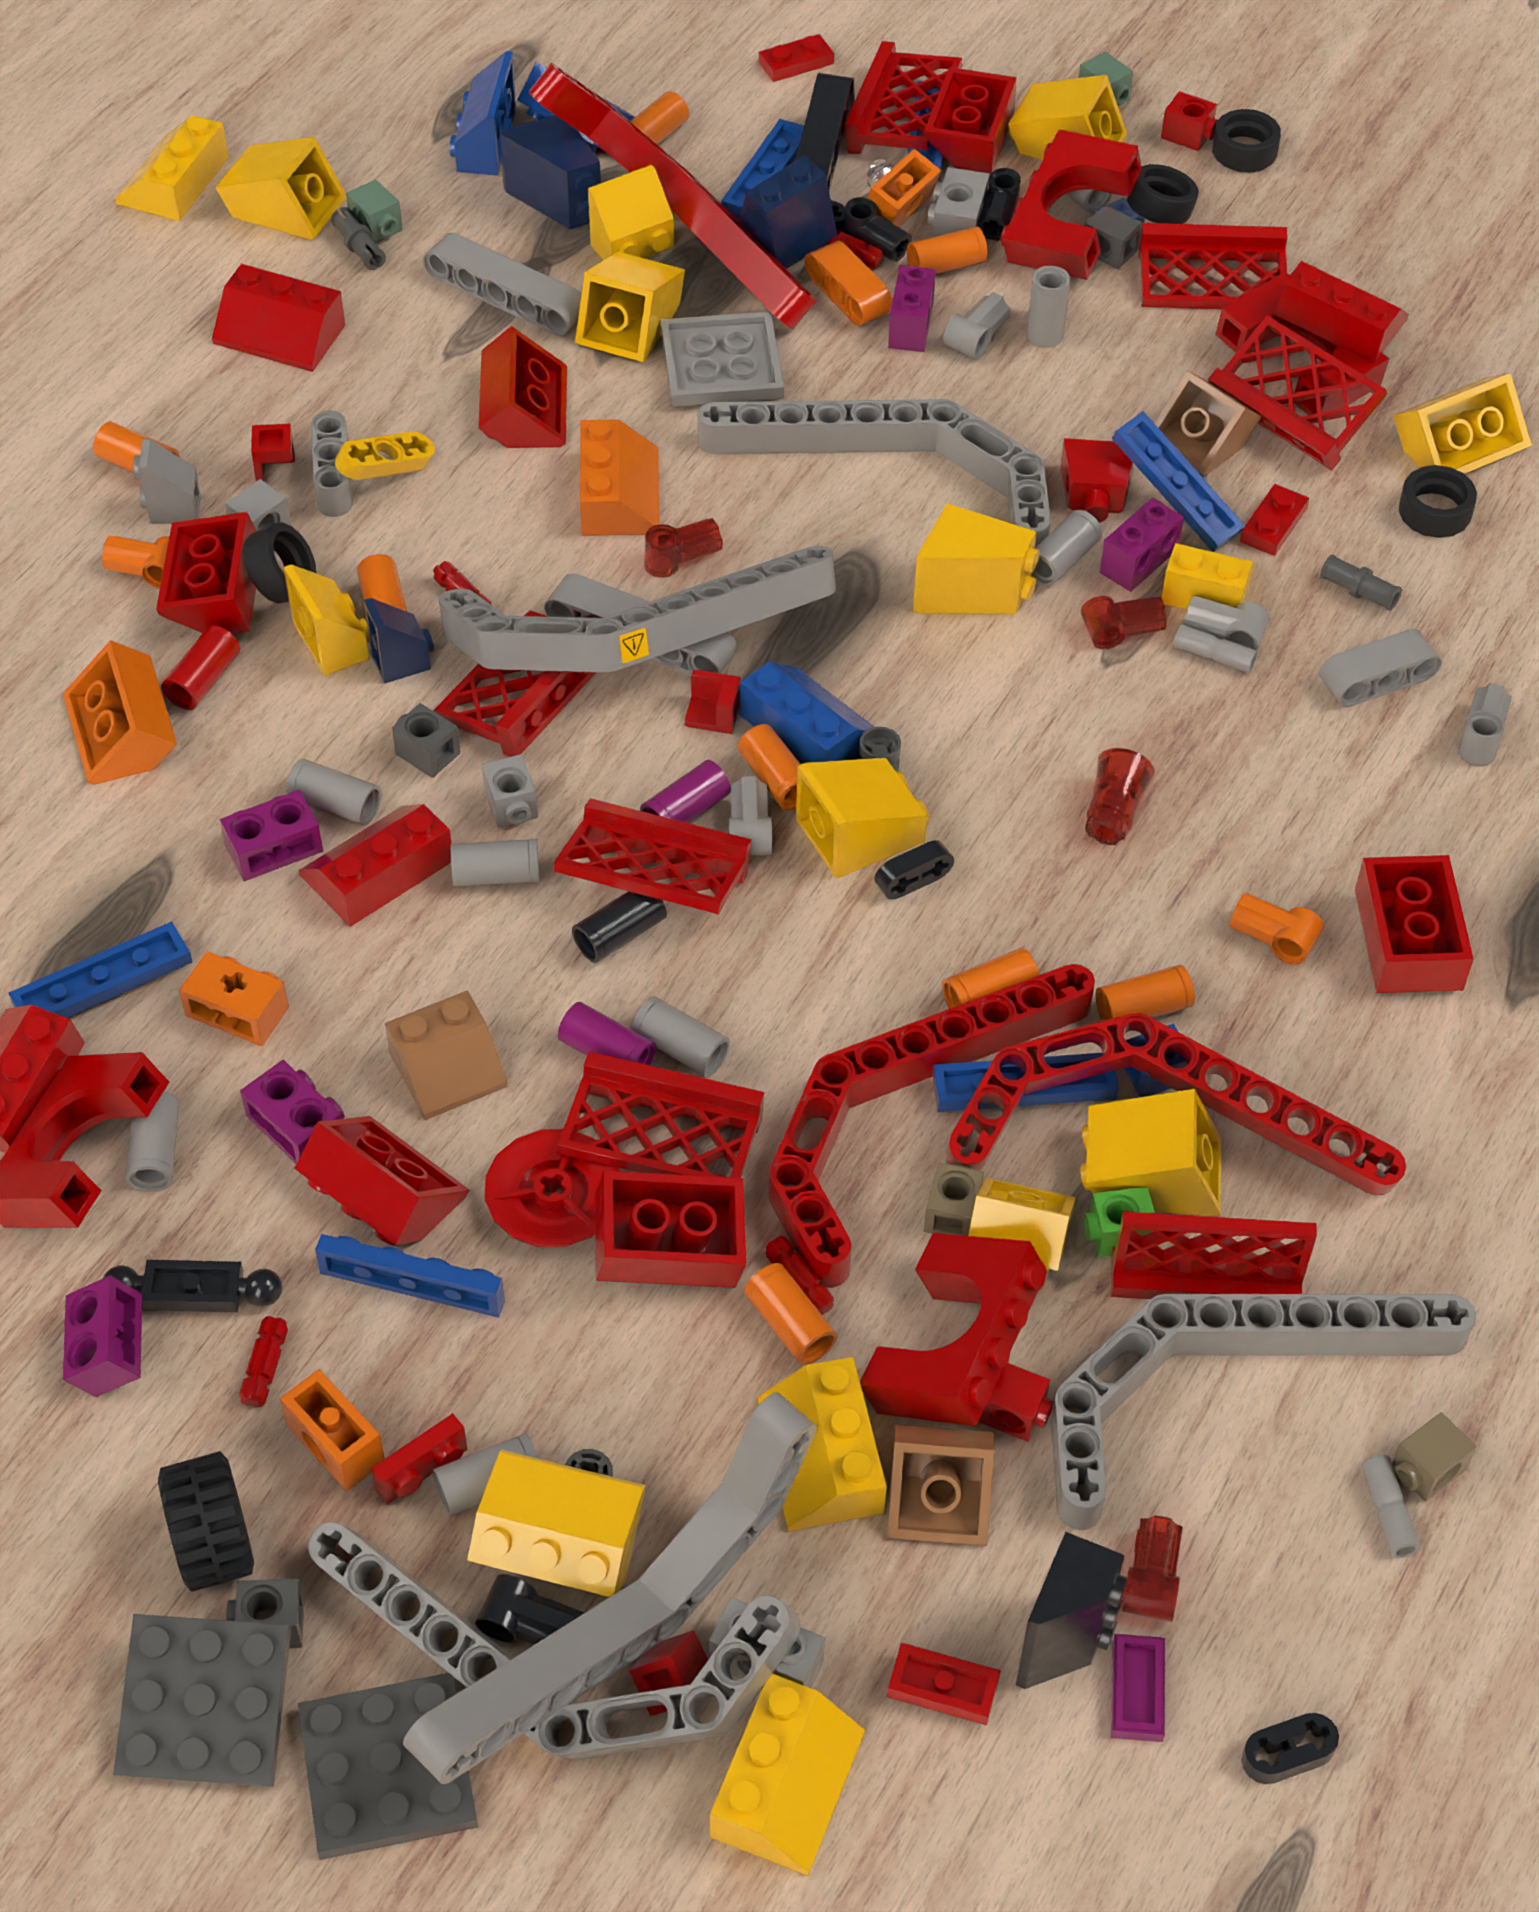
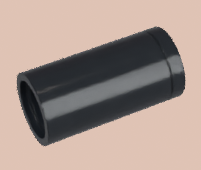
M627 891L572 926V936L582 954L589 961L597 963L667 917L666 907L661 899Z

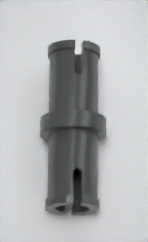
M340 208L346 219H343L336 210L332 214L331 223L344 237L346 247L351 252H356L367 269H377L371 258L381 267L386 260V254L373 241L372 232L369 228L361 225L349 208Z
M1332 554L1326 559L1321 569L1320 576L1323 579H1328L1348 589L1349 594L1357 599L1364 597L1385 607L1389 611L1394 609L1402 594L1401 587L1374 576L1373 571L1365 566L1360 569Z

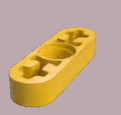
M414 431L349 440L344 442L335 458V466L342 475L353 480L418 471L426 468L435 452V447L427 436ZM377 451L388 454L393 460L384 458Z

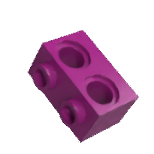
M899 266L890 311L888 348L925 352L934 304L936 269L919 266Z
M1151 498L1104 539L1100 573L1128 591L1134 590L1171 557L1175 543L1179 544L1184 516L1156 499Z
M300 790L277 796L270 801L237 811L220 819L225 846L243 881L323 852L319 824Z
M284 1059L240 1090L246 1116L295 1164H297L315 1126H307L316 1125L319 1121L345 1118L343 1110L333 1098L329 1096L324 1098L316 1091L311 1078L301 1069L295 1071Z
M109 1275L67 1294L65 1299L63 1380L94 1397H98L140 1379L142 1293Z

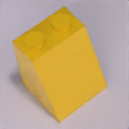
M1107 74L1032 84L1008 123L1010 137L1015 141L1019 154L1043 160L1044 150L1048 143H1052L1058 129L1123 142L1127 136V131Z
M315 136L250 145L215 187L232 217L308 240L316 238L330 220L332 214L338 210L346 199V192Z
M617 251L584 272L575 344L640 362L646 361L661 336V319H671L680 305L685 269Z
M947 503L917 554L913 612L919 614H1016L1023 600L1029 601L1036 586V578L1032 577V573L1035 570L1040 550L1035 549L1037 531Z
M886 758L811 762L798 765L796 821L836 879L925 843L926 825L929 823L927 808L921 800L916 801L908 789L904 775L900 771H895Z
M1195 1089L1088 1106V1124L1082 1127V1138L1087 1150L1086 1163L1081 1164L1080 1170L1085 1190H1090L1093 1194L1148 1186L1154 1212L1210 1217L1221 1216L1222 1138Z

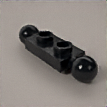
M147 1259L144 1275H138L135 1270L128 1266L118 1265L109 1269L103 1276L105 1278L110 1275L142 1293V1310L238 1312L240 1297H247L252 1304L265 1307L275 1303L282 1293V1281L274 1271L264 1268L257 1269L250 1273L247 1278H243L244 1270L242 1263L236 1261Z

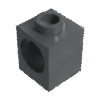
M1105 205L1098 213L1090 216L1084 223V226L1097 229L1101 250L1098 260L1120 269L1138 251L1142 222Z
M421 703L408 714L402 715L392 727L396 755L432 778L460 754L458 726Z
M299 1579L237 1581L236 1600H228L226 1620L290 1625L292 1628L289 1648H302L305 1599ZM261 1610H276L273 1616L268 1619H253Z

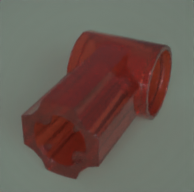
M711 518L680 528L664 524L649 528L645 535V570L655 577H669L677 572L680 563L722 550L723 539L720 535L719 526Z
M1097 596L1088 600L1081 608V617L1093 645L1099 649L1113 648L1119 645L1126 636L1162 631L1166 628L1165 604L1161 596L1117 603L1109 596Z
M1154 1515L1150 1518L1140 1519L1135 1540L1133 1566H1129L1127 1574L1128 1582L1124 1591L1122 1612L1169 1622L1173 1621L1180 1576H1176L1183 1527L1173 1522L1172 1518Z

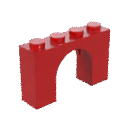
M1058 129L1052 143H1048L1044 150L1043 161L1038 170H1034L1031 175L1027 192L1024 197L1019 198L1015 215L1010 225L1007 224L1002 231L1001 244L1005 248L1007 261L1036 269L1043 266H1057L1067 271L1071 277L1087 280L1101 253L1097 229L1055 219L1048 214V211L1060 197L1076 190L1091 189L1129 197L1142 171L1138 145Z
M1286 271L1226 305L1221 310L1215 335L1234 352L1240 349L1265 316L1268 315L1380 386L1382 384L1389 363V358L1382 353L1377 361L1373 363L1275 315L1283 284L1290 275ZM1269 330L1260 341V345L1270 339L1281 336ZM1334 369L1318 373L1320 388L1341 384L1340 373ZM1313 374L1299 376L1294 393L1314 389ZM1346 377V382H1352V380ZM1364 388L1348 391L1349 404L1368 394L1369 391ZM1343 393L1322 396V411L1327 412L1344 408ZM1316 398L1294 402L1307 415L1317 413Z
M143 1052L68 1056L0 1160V1224L4 1228H79L102 1190L74 1161H60V1159L80 1135L98 1123L116 1118H147L168 1086L169 1081Z
M932 1233L915 1268L916 1273L933 1299L980 1304L979 1314L972 1326L961 1337L941 1348L920 1351L877 1346L860 1380L862 1392L877 1414L977 1426L984 1408L991 1401L992 1391L1000 1373L1009 1361L1010 1352L1018 1334L1027 1322L1028 1313L1035 1297L1045 1283L1047 1269L1030 1241Z

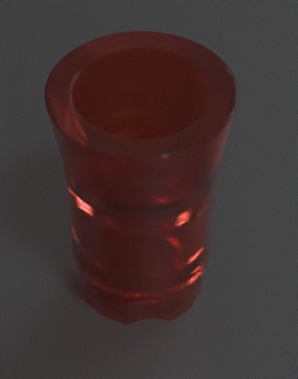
M1124 748L1107 749L1098 756L1096 780L1085 825V831L1089 837L1106 845H1117L1119 841L1126 838L1127 831L1132 827L1143 794L1155 774L1152 763L1146 757Z

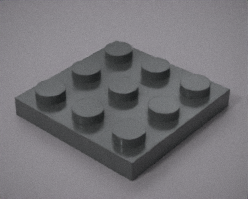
M133 1614L113 1775L274 1787L292 1626Z
M445 1673L298 1703L316 1844L320 1860L478 1827L469 1770L453 1781L441 1784L403 1745L407 1732L420 1717L456 1694L453 1675Z

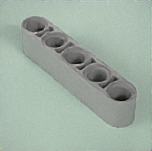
M446 234L423 256L426 270L437 280L555 335H565L578 322L582 295L580 291L458 234Z
M571 573L562 579L545 602L544 609L548 617L604 618L650 601ZM725 632L650 660L692 675L693 670L721 674L736 652L737 643L729 632Z

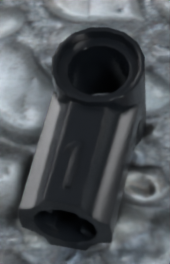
M999 168L992 171L989 176L988 191L978 222V227L982 230L986 239L998 241L1001 238L1004 227L1007 224L1010 225L1019 200L1021 184L1019 173L1013 169Z
M857 197L846 203L844 233L866 242L867 245L881 249L885 257L895 262H898L905 256L907 245L912 241L911 234L878 215L876 204L868 198Z
M500 1574L496 1577L475 1624L479 1630L495 1640L514 1643L518 1638L535 1645L585 1612L538 1595L536 1590L524 1580L511 1575Z

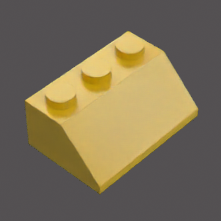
M189 116L164 136L115 198L116 204L180 221L229 158L223 123L204 117Z
M1511 373L1482 378L1393 415L1404 452L1420 468L1440 465L1451 467L1465 474L1532 446Z
M853 1357L805 1365L757 1397L759 1405L769 1395L775 1392L780 1393L817 1426L816 1434L782 1506L788 1532L884 1514L887 1486Z
M501 1450L476 1513L467 1561L611 1597L621 1589L627 1580L646 1485Z
M771 1674L762 1688L710 1812V1838L809 1876L864 1738L865 1729L819 1691Z

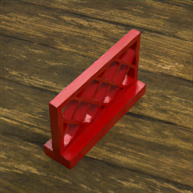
M882 41L844 124L848 153L861 154L865 145L928 150L930 142L924 137V130L931 112L920 117L915 112L926 108L932 111L939 92L929 96L925 92L936 87L940 90L947 73L946 71L937 75L934 71L948 69L949 67L962 69V58L896 52L895 42ZM901 66L916 67L906 72L900 69ZM924 75L928 78L918 84L913 81ZM903 84L907 87L896 93L891 90ZM914 96L920 99L908 105L904 102ZM893 105L898 108L887 114L882 111ZM905 117L910 120L899 126L894 123ZM884 126L889 129L883 133L872 132ZM917 129L923 132L922 136L907 135Z
M1142 223L1138 246L1141 266L1142 307L1222 309L1285 271L1287 272V227ZM1149 258L1167 259L1170 262L1159 269L1149 261ZM1185 260H1203L1206 263L1198 270H1195ZM1221 261H1239L1242 265L1231 271ZM1257 262H1277L1278 266L1271 272H1268ZM1176 267L1188 276L1180 284L1167 275ZM1212 268L1225 277L1216 285L1203 276ZM1247 270L1252 271L1261 278L1253 286H1250L1240 278ZM1160 281L1171 291L1166 295L1150 294V287ZM1196 282L1207 292L1202 296H1193L1186 289ZM1232 283L1243 294L1239 297H1229L1222 290Z
M1268 315L1265 316L1223 370L1216 368L1208 378L1211 384L1262 416L1258 424L1331 471L1341 460L1339 453L1387 395L1385 388ZM1269 330L1281 336V347L1261 351L1260 341ZM1287 340L1293 344L1287 345ZM1306 351L1310 354L1312 365L1290 369L1289 354ZM1283 355L1285 370L1264 374L1262 359ZM1316 358L1323 363L1317 364ZM1257 361L1258 376L1242 379L1234 374L1243 363ZM1334 369L1340 373L1341 384L1320 388L1319 372ZM1313 374L1314 389L1293 393L1291 378ZM1346 377L1352 380V382H1346ZM1286 379L1287 395L1271 398L1266 394L1265 383ZM1254 385H1259L1260 390L1254 387ZM1364 388L1372 393L1365 404L1349 407L1348 391ZM1343 393L1344 408L1327 412L1322 411V396ZM1316 398V414L1300 416L1295 413L1294 402ZM1289 403V408L1285 407L1282 404ZM1345 417L1346 428L1337 439L1325 432L1324 421ZM1318 422L1319 428L1312 423Z
M529 610V611L524 615V616L548 617V616H545V615H543V614H540V613H537V612H534V611H531V610ZM478 663L433 711L458 726V728L500 743L503 754L512 757L522 754L597 672L545 671L532 675L531 670H526L528 676L504 682L503 675L522 670L488 669ZM497 676L500 683L476 688L484 679ZM528 689L520 698L508 701V693ZM499 695L503 696L504 702L480 707L479 700ZM474 702L475 709L459 713L453 711L458 705ZM503 715L495 726L483 722V719Z
M590 798L584 806L582 822L554 861V872L719 915L737 882L743 883L747 877L752 839ZM612 852L618 855L617 857L603 859L601 854ZM588 857L591 862L581 863L573 860ZM655 862L659 867L644 869L641 865ZM629 868L631 872L623 874L614 870ZM696 873L700 877L685 880L683 875ZM668 878L672 881L670 884L655 882ZM710 889L715 894V897L700 894L697 891Z
M589 1051L583 1065L582 1080L557 1144V1153L640 1173L724 1177L711 1174L705 1165L725 1157L732 1167L730 1178H741L755 1133H758L762 1122L764 1092ZM591 1094L608 1098L613 1104L593 1112L586 1100L588 1095ZM638 1105L654 1109L657 1114L637 1122L629 1109ZM620 1113L628 1127L609 1135L601 1121ZM685 1116L698 1119L700 1125L681 1132L673 1119ZM664 1124L673 1137L653 1145L645 1131ZM592 1126L600 1139L589 1144L572 1141L575 1132ZM728 1126L745 1130L743 1136L726 1143L717 1130ZM708 1134L717 1148L698 1156L689 1142ZM636 1136L644 1150L631 1155L622 1153L616 1144ZM680 1146L689 1159L679 1165L666 1163L661 1154Z
M1123 1211L1116 1247H1113L1111 1254V1297L1152 1299L1162 1294H1303L1302 1283L1316 1241L1317 1225L1316 1223ZM1132 1229L1152 1230L1153 1232L1141 1236ZM1201 1233V1235H1198L1191 1239L1186 1237L1184 1234ZM1235 1236H1249L1238 1242L1232 1238ZM1283 1239H1299L1286 1245L1281 1242ZM1167 1241L1174 1245L1164 1250L1157 1246ZM1215 1244L1222 1247L1211 1253L1205 1249ZM1263 1247L1270 1250L1269 1252L1263 1253L1261 1255H1257L1253 1252Z

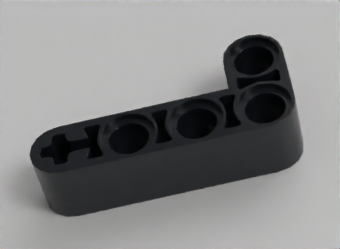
M818 73L796 160L806 155L826 174L830 191L845 131L844 124L855 102L854 78Z

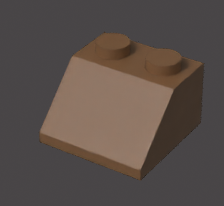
M1187 370L1154 424L1197 471L1208 475L1241 450L1262 416L1210 382Z
M468 990L385 1023L389 1053L424 1120L508 1087L487 1024Z
M895 1424L887 1538L987 1546L995 1453L993 1432Z

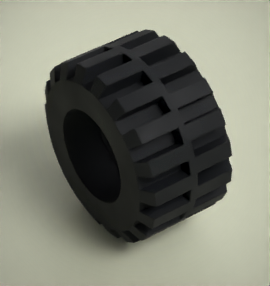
M218 1451L161 1467L158 1476L161 1501L179 1571L188 1589L194 1592L252 1575L254 1568L253 1553L229 1461L225 1455Z

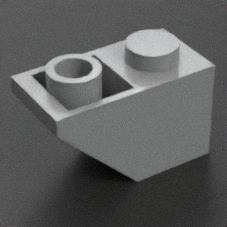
M143 439L140 456H134L133 467L135 479H141L142 481L140 485V503L142 508L148 509L150 523L172 524L173 522L198 519L201 492L196 468L153 440Z

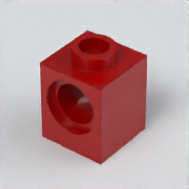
M1179 91L1165 109L1161 139L1199 151L1207 139L1212 140L1214 137L1215 124L1218 119H1215L1217 104Z
M1007 1363L1003 1367L992 1391L991 1401L984 1408L978 1422L1029 1442L1035 1427L1044 1428L1051 1414L1054 1401L1047 1398L1050 1379Z

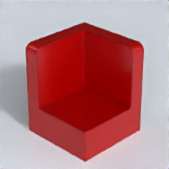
M291 423L252 425L251 454L256 481L259 479L264 481L265 464L295 462Z
M693 670L691 675V699L685 716V726L732 734L740 708L741 677Z
M692 1630L659 1642L644 1653L628 1671L638 1692L642 1693L690 1685L704 1667L708 1658L695 1631ZM665 1705L646 1707L651 1717L667 1712Z

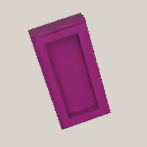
M1114 1634L1112 1640L1111 1738L1163 1742L1165 1736V1638Z

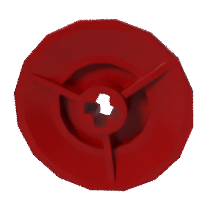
M541 1129L516 1138L495 1156L485 1175L484 1200L494 1223L513 1239L535 1247H567L592 1238L595 1235V1194L604 1170L620 1171L618 1167L557 1153V1144L563 1129ZM575 1132L572 1141L584 1144L596 1141L593 1137ZM558 1189H560V1190H562V1194H560V1193H558V1192H556V1191H557ZM546 1191L552 1194L550 1196H547Z

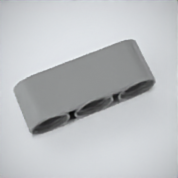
M328 410L315 415L311 423L313 480L319 511L326 516L337 517L346 514L352 507L351 479L342 475L335 466V458L343 443L349 441L345 417L339 412Z
M1411 629L1330 657L1321 666L1319 676L1341 706L1350 707L1430 679L1439 671L1442 660L1421 632L1417 629Z

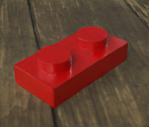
M817 34L759 51V64L770 79L776 82L833 65L834 52L821 35Z
M1274 484L1243 528L1240 542L1276 556L1307 510L1309 497Z
M452 1413L371 1468L375 1490L386 1505L398 1497L404 1498L414 1493L421 1486L423 1480L433 1474V1469L461 1459L463 1453L468 1448L465 1428L458 1418Z
M901 1642L889 1682L887 1697L987 1726L1001 1670Z

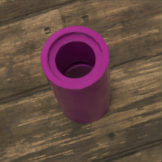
M705 760L641 804L640 811L690 823L730 795V782L724 771L715 762Z
M576 1002L570 1007L558 1029L559 1041L586 1056L590 1051L651 1066L657 1050L655 1042L582 1002Z

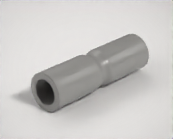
M1183 624L1179 626L1173 642V647L1204 658H1212L1218 663L1246 673L1251 672L1258 652L1226 639H1218L1212 634Z
M1379 1455L1367 1459L1362 1463V1469L1374 1505L1379 1510L1378 1517L1391 1556L1394 1558L1411 1556L1420 1550V1544L1408 1509L1403 1504V1494L1391 1459L1387 1455Z

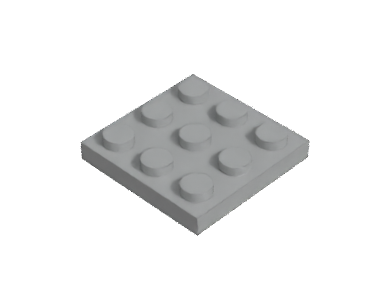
M771 312L661 319V336L672 407L703 405L712 402L784 399V383Z

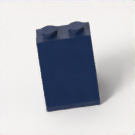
M556 115L499 131L503 186L506 193L569 229L589 224L588 188L601 184L600 161L580 132Z
M806 155L746 192L739 222L786 269L804 258L807 253L818 249L837 236L826 174Z

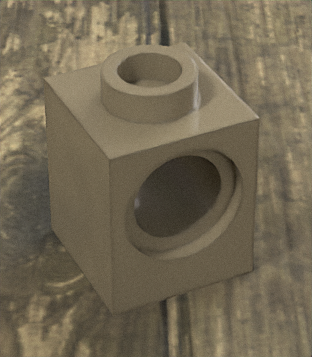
M938 1162L926 1207L924 1232L968 1236L976 1195L983 1183L984 1172L973 1170L971 1167L961 1164L951 1165ZM956 1196L962 1200H951L947 1197Z
M1440 1412L1399 1444L1392 1465L1400 1483L1408 1490L1415 1491L1426 1502L1467 1470L1477 1446Z

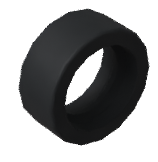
M1238 109L1229 111L1222 115L1215 124L1212 153L1216 160L1227 168L1241 172L1263 170L1272 165L1277 158L1281 128L1275 119L1257 110ZM1239 136L1251 137L1262 143L1254 145L1242 144L1231 138Z
M1159 164L1141 166L1142 171L1129 197H1127V202L1131 209L1139 216L1154 223H1185L1191 217L1199 194V188L1194 180L1185 173L1169 166Z
M1440 465L1424 466L1411 472L1404 481L1398 511L1403 522L1412 530L1422 535L1437 538L1454 536L1464 531L1471 522L1476 504L1477 490L1473 482L1464 473L1456 469ZM1429 493L1440 494L1452 499L1458 507L1452 509L1432 508L1421 502L1417 496Z
M283 522L273 523L252 533L245 540L243 549L244 565L250 580L266 599L277 604L289 602L285 574L277 563L274 551L282 560L284 567L294 565L317 573L315 559L309 545L294 527Z

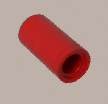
M208 626L162 682L161 688L168 700L182 709H195L240 653L241 649L237 639L220 626Z

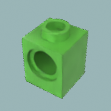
M1148 1186L1093 1193L1090 1211L1083 1215V1225L1087 1240H1094L1098 1257L1111 1256L1113 1247H1116L1120 1225L1112 1221H1121L1123 1211L1155 1213ZM1132 1229L1141 1236L1153 1232L1152 1230Z

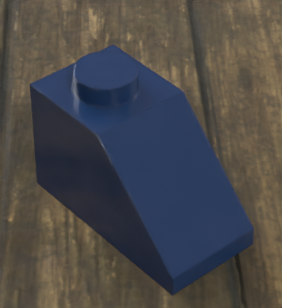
M373 598L364 600L371 656L384 683L430 670L429 652L434 651L433 641L428 629L420 628L414 614Z

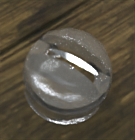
M884 159L872 162L867 172L868 186L871 188L894 166L890 162L887 163Z

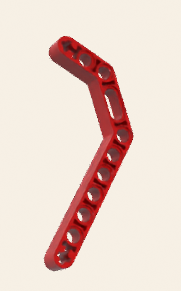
M550 63L529 90V94L548 111L591 139L628 172L631 173L652 165L656 169L667 202L674 214L776 318L793 330L817 300L687 169L602 97L555 64Z
M1078 964L1065 965L827 1054L817 1061L771 1164L769 1200L796 1252L802 1256L821 1280L818 1283L819 1285H824L828 1288L837 1287L847 1280L850 1273L852 1248L850 1237L819 1183L849 1108L933 1077V1065L973 1062L999 1052L1008 1046L1023 1043L1081 1021L1090 1012L1095 985L1094 975L1088 968ZM820 1117L828 1121L820 1142L816 1147L805 1150L796 1146L805 1124L810 1119ZM794 1183L796 1186H785L783 1184ZM804 1219H814V1220H816L817 1222L808 1223V1222H804V1221H802V1220H804ZM825 1245V1252L822 1253V1247Z
M1141 1013L1120 1016L1008 1046L1000 1050L954 1128L946 1152L949 1164H961L980 1171L986 1164L1025 1094L1131 1066L1141 1072L1148 1073L1150 1077L1176 1091L1195 1089L1204 1106L1366 1193L1377 1196L1390 1192L1406 1171L1405 1158L1395 1147ZM1128 1031L1141 1033L1146 1039V1045L1142 1047L1131 1046L1126 1042L1124 1033ZM1091 1042L1097 1044L1103 1051V1056L1097 1059L1064 1068H1052L1044 1060V1056L1050 1052ZM1172 1052L1178 1053L1184 1057L1187 1066L1182 1069L1173 1068L1167 1064L1164 1055ZM1006 1064H1014L1021 1068L1024 1076L1018 1080H1009L1001 1074L1000 1068ZM1209 1074L1220 1075L1226 1081L1227 1089L1222 1091L1212 1089L1208 1086L1205 1076ZM1249 1096L1261 1097L1265 1100L1268 1111L1264 1113L1253 1111L1249 1108L1246 1098ZM985 1102H992L1000 1107L1002 1115L996 1119H988L980 1114L978 1107ZM1294 1117L1302 1119L1306 1122L1309 1133L1306 1135L1294 1133L1288 1126V1119ZM975 1130L980 1134L975 1152H971L968 1157L960 1154L961 1148L969 1143ZM1338 1139L1346 1143L1350 1156L1340 1157L1335 1155L1330 1149L1329 1141ZM1363 1152L1366 1156L1361 1161L1360 1167H1358L1354 1163ZM1378 1163L1386 1166L1383 1178L1376 1175Z

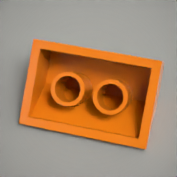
M619 419L580 420V514L582 536L660 535L658 447Z
M110 640L63 692L88 783L95 785L151 771L177 745L150 655Z

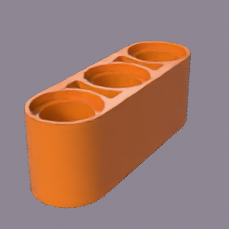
M835 241L805 255V268L810 279L855 325L861 326L890 313L893 299L889 289L843 242Z

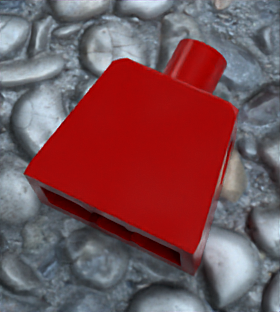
M1064 438L1060 472L1068 508L1071 510H1084L1094 516L1098 523L1105 521L1109 513L1122 512L1133 476L1134 463L1114 441Z

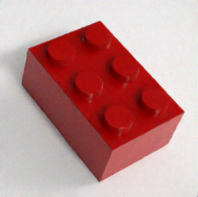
M1450 856L1363 858L1355 886V894L1376 993L1463 991L1474 958Z
M604 1170L595 1194L596 1281L736 1288L747 1265L744 1179Z

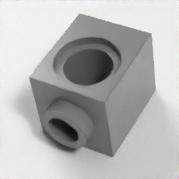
M261 479L225 503L227 515L248 512L256 531L273 523L283 522L291 526L287 497Z
M522 754L482 764L484 792L497 828L511 824H520L527 820L538 818L536 789Z

